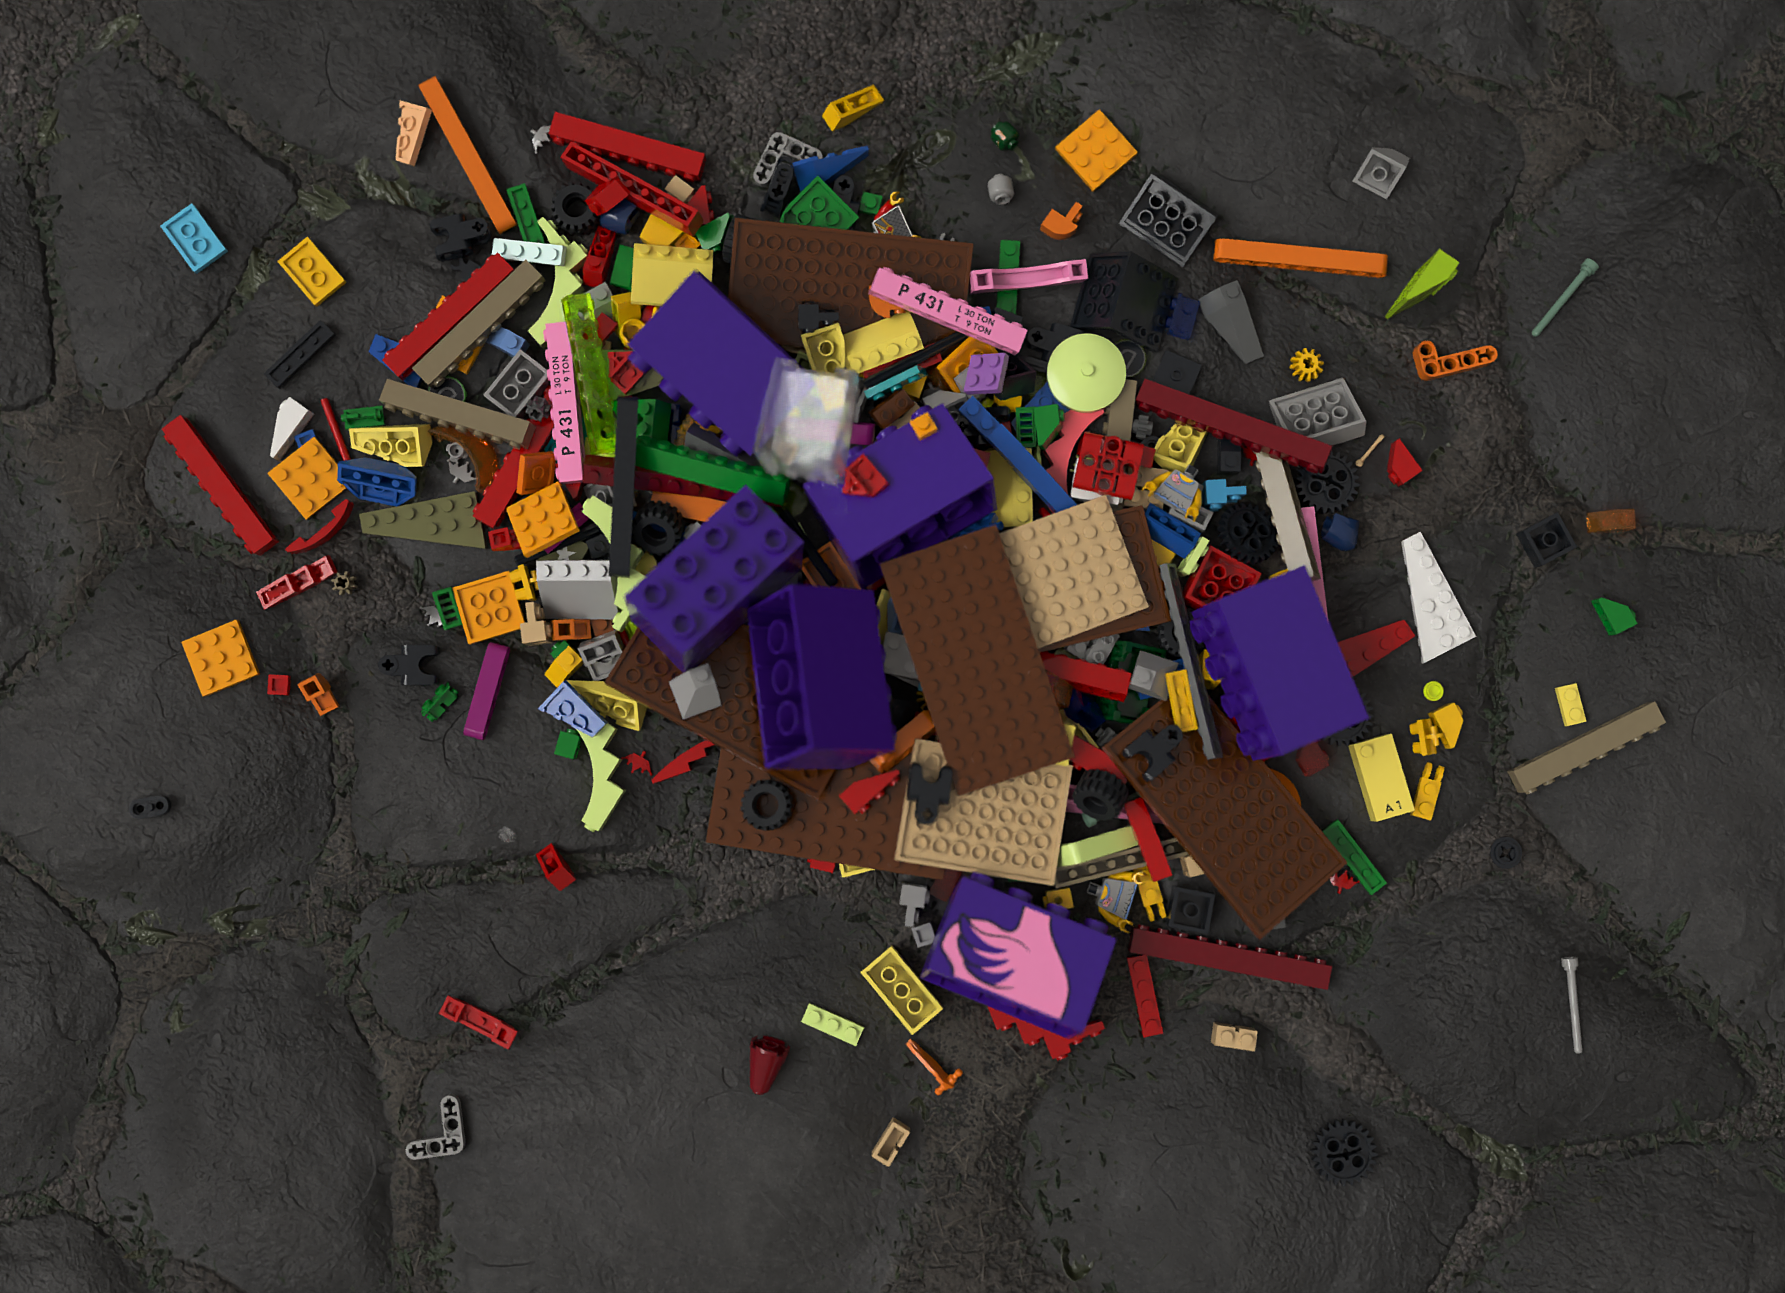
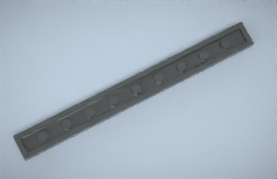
M1164 563L1160 565V577L1166 589L1164 593L1169 602V614L1175 626L1174 634L1180 646L1179 654L1185 666L1183 670H1187L1195 716L1199 723L1198 732L1204 743L1203 752L1207 756V760L1222 758L1223 754L1194 638L1190 630V621L1176 565Z

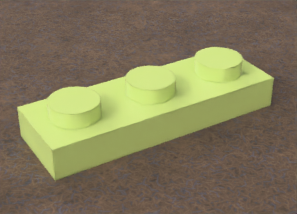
M810 1002L801 1021L854 1046L857 1045L864 1026Z

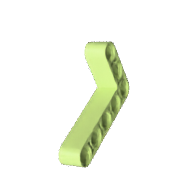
M1131 826L1080 841L1060 844L1057 867L1079 864L1137 846L1138 843L1135 840Z

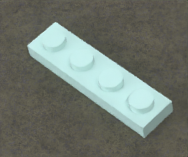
M494 238L492 255L498 252L505 260L523 262L527 260L529 263L564 266L567 247Z

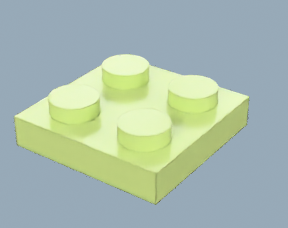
M1204 537L1198 539L1195 547L1178 566V576L1184 577L1196 571L1199 566L1197 563L1200 556L1203 557L1209 549L1207 546L1208 539Z

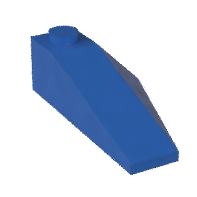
M868 146L845 150L842 152V155L829 153L823 159H818L817 156L792 163L799 192L801 193L817 175L829 185L869 156Z

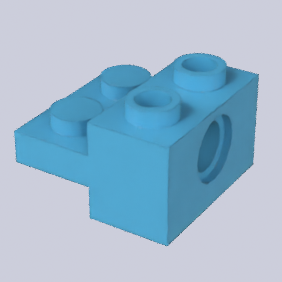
M1226 479L1205 480L1201 484L1204 486L1201 507L1211 512H1217L1226 503H1237V500H1241L1247 494L1246 486L1226 487Z

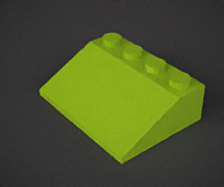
M1439 249L1415 272L1385 315V318L1389 319L1423 301L1431 294L1434 296L1449 280L1451 281L1458 272L1455 268L1460 262Z

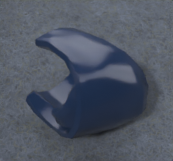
M624 198L608 212L600 215V225L610 231L627 235L641 213L636 210V205Z
M1337 513L1334 514L1333 519L1327 516L1321 529V538L1340 551L1353 550L1357 546L1359 520L1347 518Z

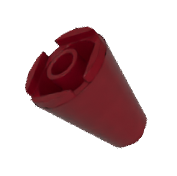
M754 1036L750 1042V1088L753 1090V1093L763 1095L769 1092L789 1054L790 1046L788 1045L786 1048L784 1046L785 1042L775 1037L763 1036V1039H757L758 1036Z

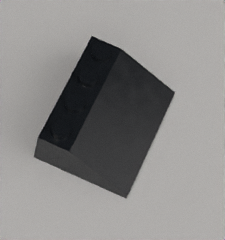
M1154 171L1119 224L1183 267L1219 214Z

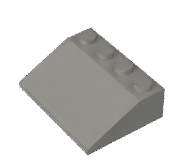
M1344 378L1269 400L1276 425L1329 445H1336L1365 436L1366 420Z
M609 560L536 561L537 584L546 619H614L618 612L621 613V608L614 605L618 577H609Z

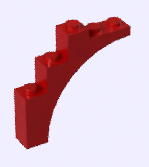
M988 1007L997 1030L1000 1028L1001 1031L1007 1030L1015 1022L1024 1044L1034 1045L1040 1042L1039 1038L1043 1037L1051 1058H1056L1057 1060L1066 1058L1068 1056L1067 1053L1071 1052L1068 1044L1076 1045L1084 1041V1037L1088 1035L1095 1037L1102 1033L1101 1030L1105 1029L1102 1020L1097 1019L1086 1023L1083 1033L1067 1039Z

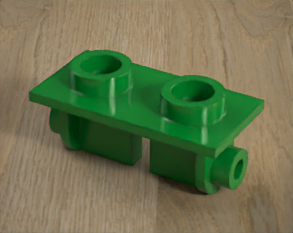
M383 406L343 410L344 414H341V420L345 422L346 430L349 428L385 425Z
M449 682L445 685L441 684L435 691L436 695L431 700H426L422 705V716L424 717L428 714L427 718L431 722L437 720L446 710L441 706L442 702L449 707L458 697L457 694L459 692L454 687L450 690Z

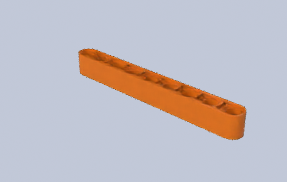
M433 76L420 83L418 86L496 229L501 234L517 225L438 79L436 76Z
M1216 239L1214 249V261L1220 263L1375 278L1387 276L1388 255L1379 253L1233 239Z

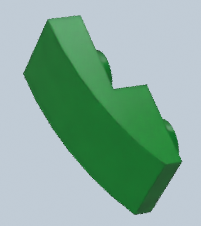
M624 245L619 246L610 285L629 289L632 280L634 248Z

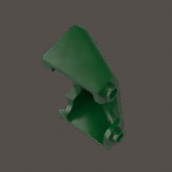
M1116 641L1104 665L1113 669H1124L1131 673L1132 677L1140 650L1165 658L1166 650L1128 641ZM1128 689L1124 702L1095 695L1093 715L1097 719L1130 725L1150 709L1147 708L1149 698L1140 700L1137 692Z

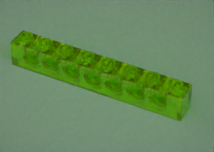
M590 293L567 295L561 299L590 453L591 455L598 456L615 454L617 419L614 417L612 410L614 403L609 394L610 382L605 373L606 361L602 358V341L598 337L597 330L599 325L594 316V300L591 299ZM578 312L584 315V320L579 318ZM582 331L588 335V340L583 338ZM586 351L591 353L592 360L587 358ZM590 371L595 373L596 379L590 377ZM594 390L599 393V399L594 397ZM597 410L603 413V419L598 417ZM601 430L606 432V439L602 437Z

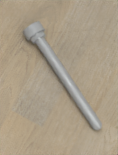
M1562 957V967L1567 971L1574 1051L1580 1054L1582 1053V1040L1575 970L1579 966L1578 957Z

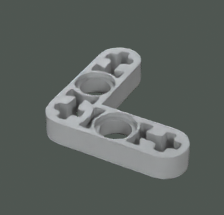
M780 132L774 133L754 171V181L760 187L769 185L775 165L781 155H788L795 161L803 160L804 156L805 159L809 158L805 155V150H808L807 155L811 157L817 155L818 159H823L822 153L818 149ZM779 139H782L783 145L779 144L777 152L774 151L776 147L775 140L778 141ZM799 146L802 152L799 155H794L791 153L792 147ZM768 155H773L776 157V161L773 164H767L765 158ZM764 167L767 168L765 173L767 179L759 181L758 175L763 174Z
M449 1094L441 1101L444 1136L416 1139L410 1142L406 1147V1155L410 1159L417 1160L452 1155L464 1149L466 1141L460 1098L457 1095ZM451 1099V1102H455V1105L452 1107V1113L457 1112V1114L447 1116L451 1109L450 1106H446V1103ZM454 1118L458 1121L457 1129H451L448 1126L449 1119ZM454 1139H456V1142H460L457 1149H455V1146H448L446 1148V1144L452 1143ZM437 1141L440 1143L441 1149L439 1152L431 1150L432 1142ZM426 1143V1149L420 1150L417 1153V1155L415 1151H411L414 1145H416L417 1148H422L425 1146Z

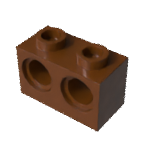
M900 389L890 394L871 409L869 414L880 428L885 429L911 409L915 403L904 389Z

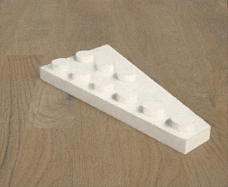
M1419 532L1401 541L1407 567L1408 585H1410L1411 590L1410 597L1415 626H1417L1418 645L1420 646L1422 656L1421 663L1423 664L1476 637L1422 533Z

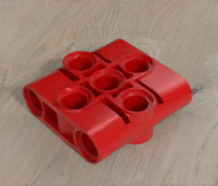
M1085 432L1073 488L1095 492L1101 496L1109 495L1132 500L1144 444L1122 440L1117 436L1108 437ZM1102 439H1103V440H1104V443H1103L1102 451H1101V453H1099V452H1100L1101 443H1102ZM1110 442L1115 443L1117 450H1109L1107 444ZM1123 444H1125V445H1124V449H1123L1122 458H1121L1120 455H1121V451H1122V446H1123ZM1090 457L1093 459L1094 464L1087 466L1084 464L1083 459ZM1106 461L1111 462L1113 469L1106 470L1103 463ZM1130 466L1133 473L1130 475L1125 474L1123 467ZM1097 474V475H1096V479H1095L1094 488H1092V484H1093V480H1094V475ZM1115 479H1117L1116 486H1115V491H1114V493H1113L1112 491H1113ZM1106 481L1109 484V489H1101L1099 482Z

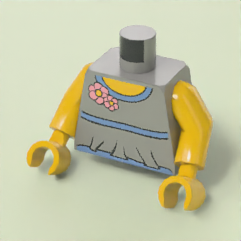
M1188 465L1183 473L1176 469L1173 472L1167 471L1155 477L1152 481L1146 482L1142 488V491L1144 489L1150 491L1149 497L1154 493L1156 499L1183 514L1185 519L1187 516H1193V522L1196 521L1202 506V491L1198 488L1199 483L1193 480L1198 470L1191 465Z
M1124 871L1108 875L1107 878L1103 877L1101 885L1090 882L1087 893L1097 896L1095 904L1098 905V912L1107 922L1119 927L1125 933H1129V931L1125 930L1126 924L1133 926V923L1126 919L1137 884H1146L1140 881V876H1147L1146 873Z

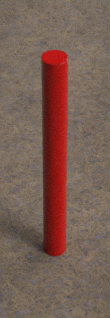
M324 398L320 401L343 461L351 460L329 400Z

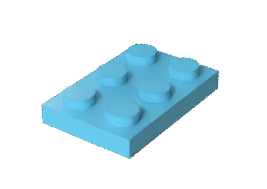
M192 203L160 226L196 274L228 252Z

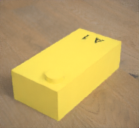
M1384 734L1349 744V751L1370 820L1377 822L1415 811L1392 734Z
M893 945L861 971V974L912 1035L943 1009L941 1003Z

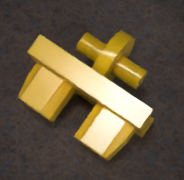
M524 564L519 565L518 569L509 573L512 583L520 581L523 583L524 588L514 590L515 596L518 601H535L537 598L532 584H534L536 591L539 590L536 570L530 572L532 576L530 578L528 567L524 566Z
M1432 718L1416 720V723L1410 724V733L1412 735L1419 734L1420 742L1413 743V752L1422 754V756L1437 754L1438 738L1444 737V733H1437V727L1432 725Z

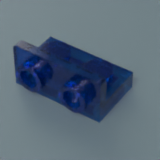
M1179 293L1176 298L1172 299L1170 309L1173 311L1171 317H1167L1165 328H1168L1167 335L1190 340L1200 301L1182 297L1183 294Z

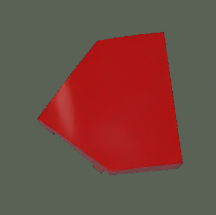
M632 351L608 352L609 378H611V382L627 395L643 378L645 373L639 370L627 358Z
M862 454L848 468H845V484L842 494L875 497L890 484L867 456Z

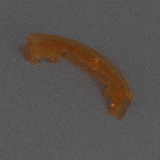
M439 425L428 430L438 442L448 440L451 443L456 442L467 452L475 468V489L483 494L486 487L491 486L493 483V476L498 470L499 462L492 444L486 438H478L469 431L466 434L461 433L452 426L445 428Z

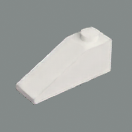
M290 397L281 403L280 410L277 413L270 456L278 461L282 459L295 441L294 436L301 433L314 415V413Z

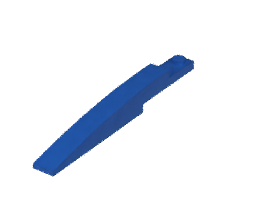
M974 396L958 409L966 420L1013 467L1012 469L1054 513L1077 505L1025 447Z

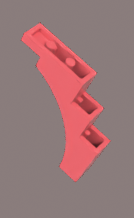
M1104 409L1092 413H1081L1073 410L1064 413L1065 421L1062 422L1063 428L1059 432L1061 438L1042 451L1051 465L1046 471L1067 494V469L1071 452L1082 433L1093 422L1104 415Z

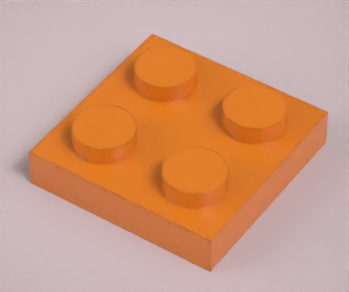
M553 451L520 455L516 493L520 495L532 494L553 484L556 463Z

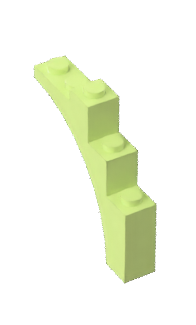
M542 217L537 222L546 234L549 243L567 247L564 266H555V282L549 303L539 320L528 330L540 346L545 349L547 348V342L544 340L543 332L546 330V324L569 321L574 325L580 320L576 315V309L570 302L584 291L581 285L584 282L575 273L584 266L589 252L582 244L578 246L575 241L570 244L563 234L559 236L556 232L558 228L551 220L547 222Z

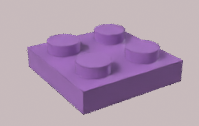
M1006 353L971 355L964 392L967 395L1001 393L1009 356Z

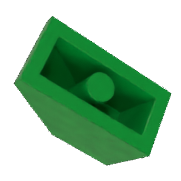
M726 213L698 229L696 235L702 249L713 250V255L722 251L725 236L734 215Z
M1058 404L1034 408L1038 446L1041 451L1047 449L1063 428L1062 422L1065 421V414Z
M1602 597L1591 600L1609 636L1617 635L1637 624L1635 620L1636 615L1628 606Z

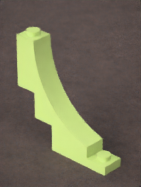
M592 495L591 498H587L584 502L582 513L598 525L610 543L612 507ZM631 544L629 578L618 577L617 593L614 605L622 609V612H618L612 621L614 623L612 627L619 632H623L630 621L624 596L645 577L635 570L645 552Z
M609 723L593 738L577 730L589 751L593 768L592 795L587 811L581 820L585 823L584 827L592 832L603 829L626 792L624 788L610 780L622 759L606 750L618 730Z

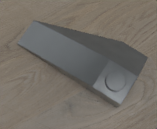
M1238 280L1221 286L1197 300L1205 319L1228 342L1230 348L1244 364L1264 357Z

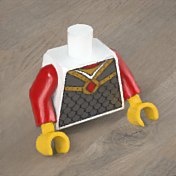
M893 192L890 195V199L874 217L872 222L873 233L921 238L918 235L912 236L899 205L896 206V204L904 202V197L897 200L896 196L900 192Z

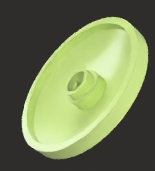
M1078 334L1065 339L1055 348L1047 366V382L1053 396L1066 408L1081 413L1100 411L1111 405L1120 395L1126 380V365L1121 352L1111 341L1096 334Z

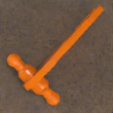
M909 1039L908 1043H906L911 1052L917 1056L940 1083V1086L935 1089L936 1095H941L944 1090L952 1089L955 1086L957 1078L963 1074L961 1069H956L955 1073L948 1075L929 1054L919 1047L920 1045L912 1039Z

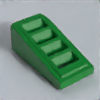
M1015 407L1016 439L1024 447H1037L1035 407ZM1020 413H1031V417H1020ZM1020 421H1032V425H1020ZM1020 429H1032V433H1020ZM1021 437H1032V441H1021Z
M451 586L432 592L444 630L463 625ZM448 593H449V595H450V597H448V598H445V599H442V600H439V599H438L439 596H442V595H445V594H448ZM452 601L453 605L441 608L440 604ZM455 610L454 613L443 615L444 611ZM457 616L458 620L446 623L445 619Z

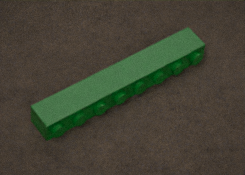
M638 435L636 438L635 466L733 493H737L747 485L761 500L781 506L788 498L791 476L785 475L784 472H774L762 466L748 465L744 461H733L725 456H715L708 454L706 451L689 449V447L684 445L677 446L665 440L651 439L647 435Z

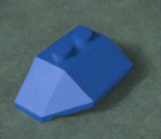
M366 457L338 462L337 481L344 484L358 499L397 507L416 495L417 477L404 466Z

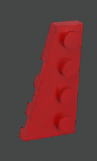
M1404 619L1337 643L1350 674L1354 677L1415 637V634Z

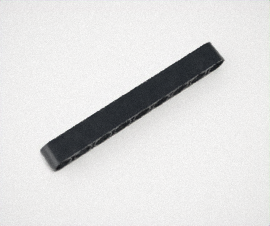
M618 396L609 577L629 578L638 417V397Z

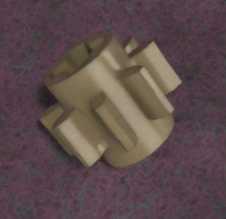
M347 571L344 575L337 572L338 577L331 579L335 585L332 589L335 591L340 590L339 595L344 596L345 592L352 595L351 590L358 587L354 583L357 578L354 576L349 578L350 572ZM343 580L347 581L345 583L346 587H342V585L344 584Z

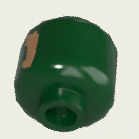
M1000 121L991 129V141L1001 151L1013 150L1018 145L1019 132L1010 122Z

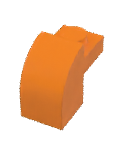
M1075 202L1066 217L1052 209L1042 222L1040 230L1057 240L1071 237L1078 228L1074 223H1077L1083 215L1081 213L1082 205Z
M869 295L870 305L878 315L890 318V310H893L894 313H905V309Z
M590 619L551 621L553 641L591 639Z
M317 673L297 684L306 701H312L320 716L339 707L330 690L331 686L322 674Z

